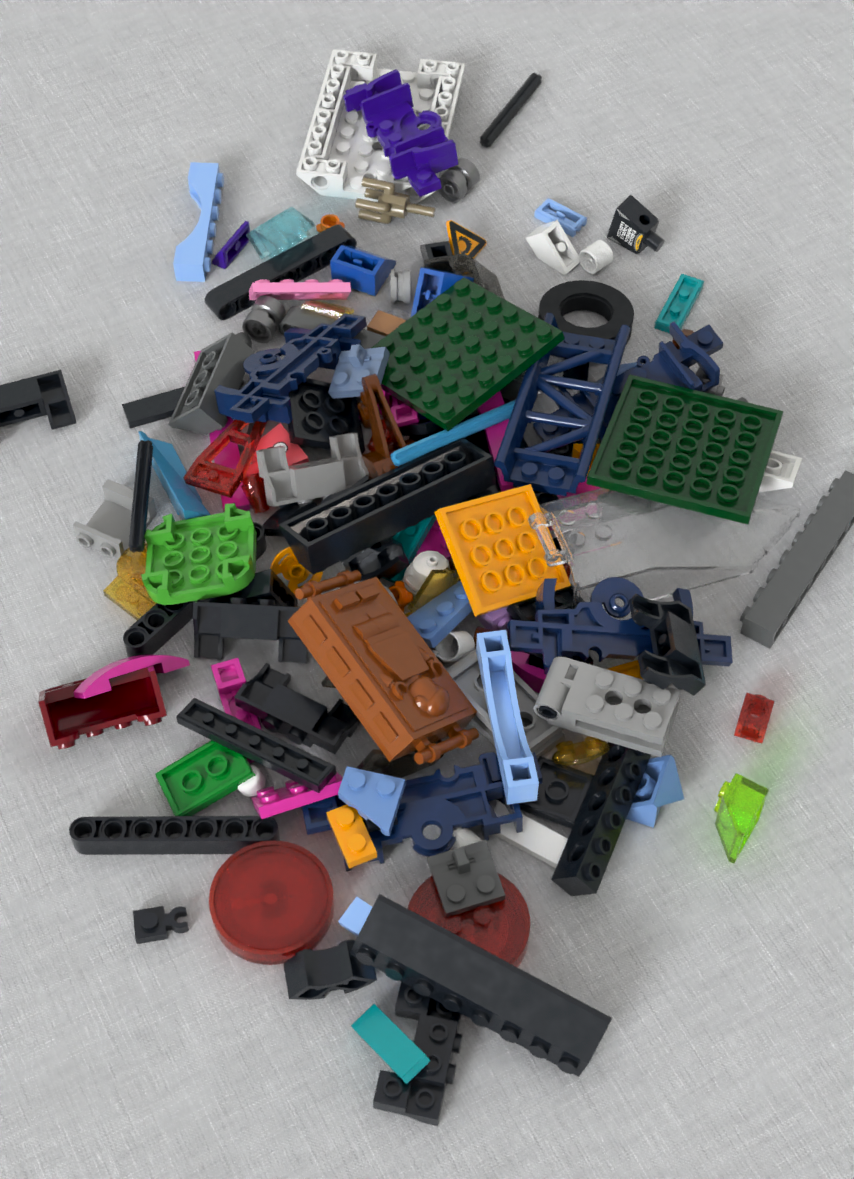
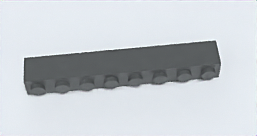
M846 470L840 479L835 478L828 490L830 492L829 495L822 496L816 510L818 511L816 514L811 513L808 516L803 533L798 531L791 544L793 546L792 549L784 551L779 561V568L771 570L766 580V583H768L766 587L758 589L753 599V602H755L753 606H747L740 617V621L743 622L740 632L742 635L770 649L854 524V474Z

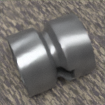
M464 158L458 159V165L449 168L439 177L442 188L438 191L442 197L450 202H459L480 179L476 166Z
M260 296L243 322V331L248 334L250 339L256 342L268 343L285 316L284 306L271 296Z

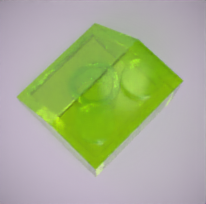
M737 773L730 783L725 781L718 794L719 800L714 808V811L718 813L715 822L716 829L728 861L733 864L736 862L759 821L769 789Z

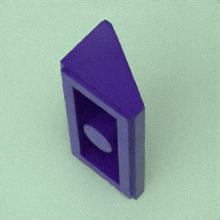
M245 221L213 258L211 261L213 265L226 269L251 240L248 221Z

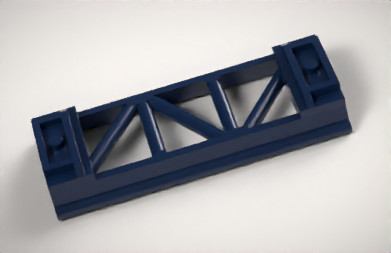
M546 313L543 321L558 328L555 316L552 313ZM628 325L620 327L615 340L563 332L565 339L526 369L494 463L497 468L501 469L504 481L513 482V487L516 488L531 484L533 491L561 496H567V492L576 494L579 482H585L631 330ZM550 355L568 358L547 366ZM588 362L607 365L602 383L554 376ZM553 386L595 393L598 397L592 416ZM541 390L576 418L532 411L538 391ZM536 422L577 429L528 448H520L528 423ZM585 438L579 458L545 453Z

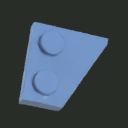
M347 766L338 790V796L349 807H354L365 820L369 819L377 825L384 835L390 836L406 783L405 779Z

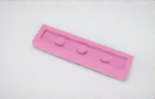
M262 279L252 283L249 289V300H257V298L264 295L271 296L277 300H346L351 293L350 282H343L340 279H333L328 282H319L316 279L294 282V280L286 279L273 283Z

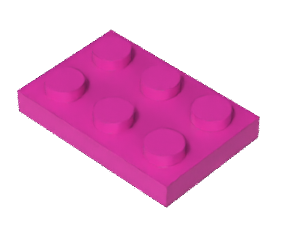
M336 773L320 793L293 780L285 782V787L275 790L274 787L263 788L257 791V796L251 797L253 807L260 818L264 819L338 795L343 777Z

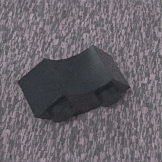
M345 940L339 943L338 946L324 950L313 951L311 949H303L297 951L295 956L283 963L289 999L295 1000L325 998L327 992L338 989L344 990L345 994L361 989L377 980L375 967L362 964L356 957L350 954L355 940Z

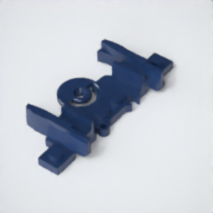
M343 314L331 325L321 323L313 330L304 328L288 329L284 332L286 344L280 349L262 350L246 358L243 367L245 372L249 374L250 381L241 390L227 388L219 385L214 390L219 413L235 420L244 421L245 423L267 422L269 420L286 424L291 423L293 418L289 392L298 389V384L306 382V377L316 371L318 367L335 370L341 351L351 350V345L360 344L362 346L361 340L353 339V337L367 326L366 317Z
M610 577L599 582L592 591L590 602H579L575 609H555L554 595L557 578L544 579L536 594L535 622L510 620L507 624L510 651L543 653L544 674L546 675L554 658L566 657L571 659L573 656H579L583 661H586L589 657V650L597 652L599 662H602L605 658L634 660L645 650L653 654L650 630L647 627L639 626L632 618L627 620L615 619L624 618L631 612L629 600L636 593L644 597L634 583L620 577ZM677 588L672 593L674 601H680L691 608L693 616L690 590ZM620 598L623 600L624 606H618L615 603V599ZM694 621L702 665L729 667L733 663L731 636L704 634L703 622Z

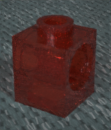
M746 693L734 736L762 744L775 701L767 699L763 695ZM750 714H755L759 717H753Z

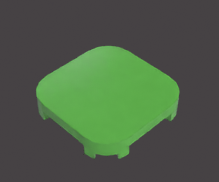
M235 503L225 504L224 513L175 521L173 515L169 514L163 516L164 522L153 530H146L144 536L147 542L145 574H141L149 597L155 603L174 605L225 596L239 592L254 579L256 572L257 533L250 512L237 509Z

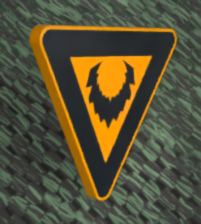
M449 220L446 222L454 258L453 266L455 273L459 274L486 245V240L456 222Z

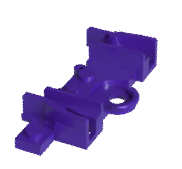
M395 69L368 84H359L346 90V94L343 96L346 111H362L367 135L371 138L377 136V140L384 149L385 157L389 156L393 177L396 180L408 177L409 183L420 197L441 189V181L436 176V173L459 164L455 142L445 136L439 114L433 111H422L418 117L414 114L410 85L408 83H401L400 72ZM422 124L430 125V127L425 130H420L417 128Z

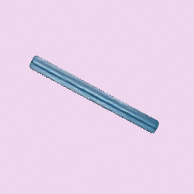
M516 400L459 423L449 431H440L394 451L390 456L393 464L400 466L430 451L509 419Z

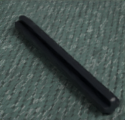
M532 73L480 136L481 145L486 147L492 145L541 84L542 77L540 74Z
M141 440L138 443L128 545L130 547L129 550L133 553H141L145 547L144 536L146 533L153 455L152 442L149 440Z

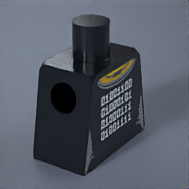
M632 195L616 208L607 235L608 239L635 254H640L647 246L658 252L665 242L663 238L655 234L659 224L658 218Z

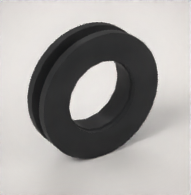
M569 281L549 289L541 298L538 318L543 320L546 313H552L555 316L559 330L563 332L615 340L620 327L628 325L631 330L627 343L631 337L634 309L629 299L616 288L595 281ZM586 310L605 317L608 322L599 327L585 328L567 322L563 316L573 311Z

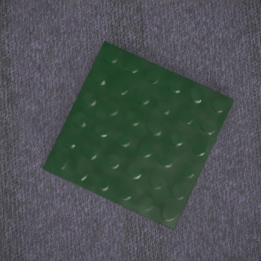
M463 277L371 348L386 347L390 352L381 388L441 428L449 431L565 338L563 331Z
M629 374L588 473L586 484L749 525L782 420L783 411Z

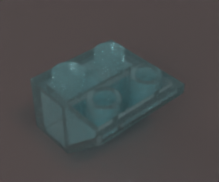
M291 206L247 234V237L261 260L267 256L273 258L310 236L309 230L315 224Z

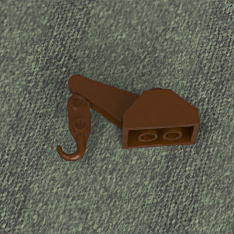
M374 373L362 377L364 390L360 392L362 402L358 403L361 423L365 429L372 430L375 451L362 455L369 471V476L372 478H376L399 467L393 464L390 457L391 453L415 443L412 439L404 441L383 394L379 379ZM378 405L380 407L386 426L390 433L393 445L387 446L385 434L380 419V411Z

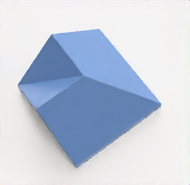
M671 754L649 759L627 815V820L654 828L661 806L684 800L675 759Z

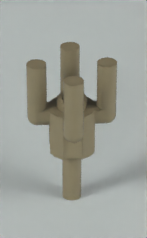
M363 177L362 186L368 187L365 190L364 196L376 199L378 202L357 198L355 207L360 208L358 218L389 224L392 216L405 219L408 212L434 217L435 208L409 203L410 196L396 193L395 185L392 182Z

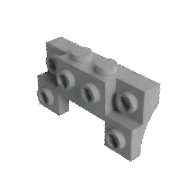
M352 432L329 437L332 458L288 466L285 447L283 446L257 450L259 477L264 478L267 505L275 507L294 502L304 504L314 502L313 499L322 497L324 500L331 494L351 487L366 475L369 476V471L361 455L357 433Z

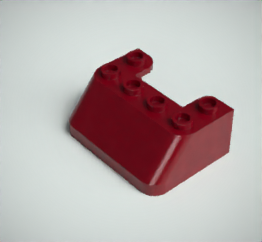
M153 665L110 678L111 691L85 699L75 698L74 691L85 679L39 692L38 702L51 747L58 746V749H66L76 745L75 740L85 733L87 737L97 736L104 733L103 729L115 726V729L129 727L132 725L133 720L144 722L145 726L154 725L162 722L161 717L167 716Z

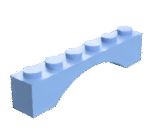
M191 162L188 174L190 196L198 204L201 215L193 232L176 246L173 265L176 281L205 282L206 272L211 271V258L209 255H213L214 251L212 237H216V223L214 221L219 219V207L217 204H221L220 187L224 186V174L219 171V163Z
M506 630L477 633L476 654L507 805L537 801L539 781L534 758L526 739L520 715Z

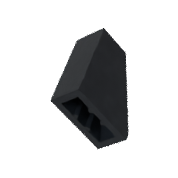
M272 569L255 573L254 579L250 584L239 592L213 597L209 600V602L230 603V597L247 598L248 604H258V599H274L275 605L297 606V598Z

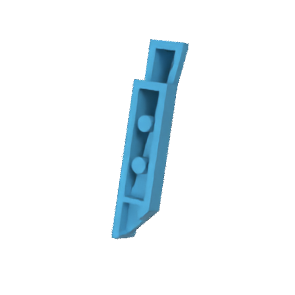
M139 431L140 441L149 440L152 442V467L177 515H180L182 520L210 515L209 511L202 504V500L173 445L149 438L144 432Z

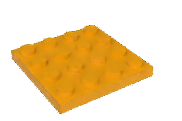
M531 484L440 508L434 512L475 617L508 607L514 603L535 598L537 590L544 579L557 578L555 592L571 586Z

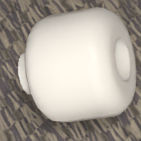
M250 764L255 776L240 784L238 791L244 796L254 797L257 795V791L265 787L266 779L256 765Z

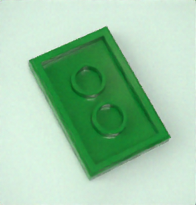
M211 740L155 773L174 816H193L237 790L240 784L254 777L255 773L247 757Z

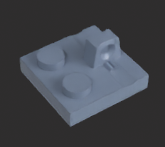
M360 344L351 345V350L341 351L328 391L333 399L360 396V392L364 390L362 377L374 373L377 375L381 385L390 355L386 347L364 349Z

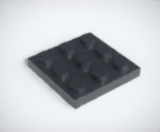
M306 378V382L298 384V389L289 392L293 421L288 424L290 443L331 450L329 437L354 432L358 435L361 455L364 453L365 445L357 397L333 399L328 393L331 383Z

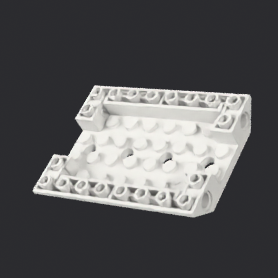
M333 49L296 174L322 196L348 199L360 198L378 202V200L364 196L365 190L368 187L362 186L363 177L392 182L395 185L396 193L409 195V203L417 204L434 192L420 197L409 183L408 177L396 180L391 172L389 156L385 157L384 149L377 140V136L371 138L367 135L362 111L352 110L347 112L343 96L346 94V90L359 84H368L376 78L393 71L377 68V54ZM421 59L417 73L399 71L401 83H408L410 85L414 114L417 117L422 111H433L439 114L442 120L441 126L444 128L445 136L448 138L465 63ZM422 124L417 128L420 130L428 129L430 125Z

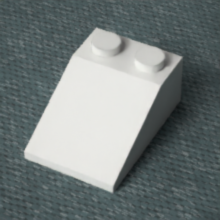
M772 450L759 493L792 488L802 458Z

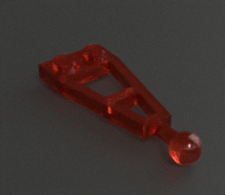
M234 420L196 458L184 475L185 483L232 498L246 476L267 422L256 421L251 433L246 434L241 432V430L248 423ZM230 442L245 446L236 469L211 462Z

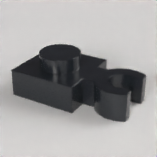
M164 906L134 910L133 920L136 943L141 944L168 939L167 931L173 930L176 933L189 931L187 922H176L179 917L187 916L186 907H176L167 914H165Z

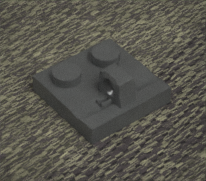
M486 840L427 857L446 918L505 900L506 895Z

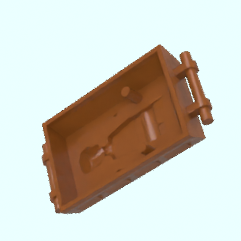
M345 570L339 572L336 577L320 582L310 581L305 583L303 587L295 590L297 599L307 598L308 601L288 620L289 624L389 762L417 750L418 752L414 755L416 763H432L440 759L444 753L455 748H465L471 745L472 741L479 737V732L476 728L464 729L476 715V709L377 577L355 583L361 580V573L358 570L351 572ZM336 588H340V589H337V590H334V591H331V592H328V593L321 594V593H323V592H327V591H330V590H333V589H336ZM447 736L450 737L449 739H446V740H444V741H442V742H440V743H437V744L434 743V742H436V741H438V740H441V739H443V738H445V737H447Z

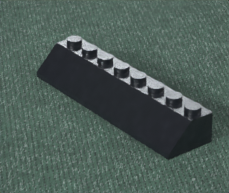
M465 438L458 439L280 523V530L298 562L314 575L364 549L371 548L374 544L386 538L395 536L398 532L410 526L417 525L420 521L435 515L434 512L440 508L461 503L465 499L495 485L496 477L493 457Z
M381 894L376 899L350 952L362 964L371 965L379 969L390 979L407 984L418 994L433 998L442 1003L446 1009L459 1012L470 1018L477 1026L487 1027L500 1034L501 1038L505 1041L516 1043L529 1050L533 1056L544 1058L557 1065L563 1072L574 1074L578 1077L589 1064L612 1019L610 1016Z

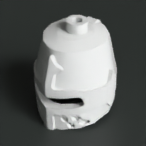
M430 550L421 552L407 567L403 579L406 590L413 594L412 602L425 605L448 589L451 581L449 561L439 552Z

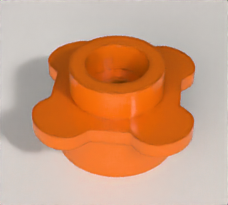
M328 214L321 218V224H317L316 230L323 232L334 225H341L345 228V224L340 222L336 215Z
M396 581L394 586L388 589L393 593L398 606L404 612V607L412 602L413 594L406 590L403 581Z

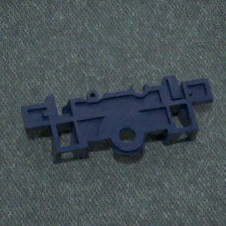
M675 322L670 323V334L680 346V349L678 350L672 341L667 343L662 341L659 343V353L654 355L653 361L650 362L647 356H640L637 359V368L632 367L616 377L598 437L600 444L629 374L701 392H706L719 384L720 368L710 355L722 349L723 342L709 324L686 337ZM697 363L710 382L703 385L702 381L689 367ZM558 387L560 393L592 416L598 397L595 393L580 391L571 396L565 388ZM558 403L556 405L559 409L551 413L576 418ZM533 423V429L542 442L577 430ZM585 438L575 441L574 444H583Z
M534 752L532 755L539 784H542V774ZM496 753L481 754L479 756V765L465 768L454 765V775L450 778L443 777L438 768L433 775L405 780L406 786L396 814L398 824L392 827L390 836L384 835L381 829L369 833L378 857L368 862L379 860L380 864L385 863L382 847L403 842L402 839L412 838L414 844L412 848L423 856L430 857L449 851L456 841V837H453V828L456 827L464 829L480 825L483 838L486 841L489 840V835L501 833L500 825L514 822L516 832H523V817L519 803L507 805ZM338 795L302 806L307 835L332 830L326 812L346 805V803L339 799ZM499 800L507 807L510 814L497 817L488 801ZM428 825H436L440 828L441 834L437 839H427L423 835L424 828ZM344 858L346 872L352 871V868H348Z

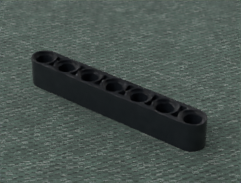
M334 225L215 287L207 293L204 302L220 320L229 319L254 305L256 300H249V289L255 281L266 279L273 283L291 279L294 282H299L329 266L330 260L341 245L356 247L357 241L341 225Z
M253 522L257 533V560L266 551V539L263 526ZM210 598L197 601L209 602ZM195 601L174 605L156 603L124 633L123 641L127 656L153 655L193 619V602Z
M260 816L80 817L75 819L69 827V834L74 848L77 852L84 855L269 854L276 851L280 845L278 824L272 817L261 819ZM266 832L272 834L266 838L260 837L261 834ZM90 833L88 837L80 838L81 835ZM115 833H120V836L117 838H109ZM144 833H151L147 838H139ZM174 833H181L177 838H170ZM203 833H211L209 837H200ZM233 833H241L239 837H229Z

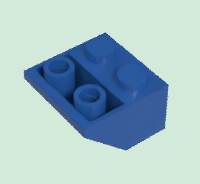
M341 245L330 260L331 280L340 279L343 282H350L352 289L376 296L390 275L391 269L395 267L396 261L353 246Z
M420 267L411 317L463 277L474 282V278Z

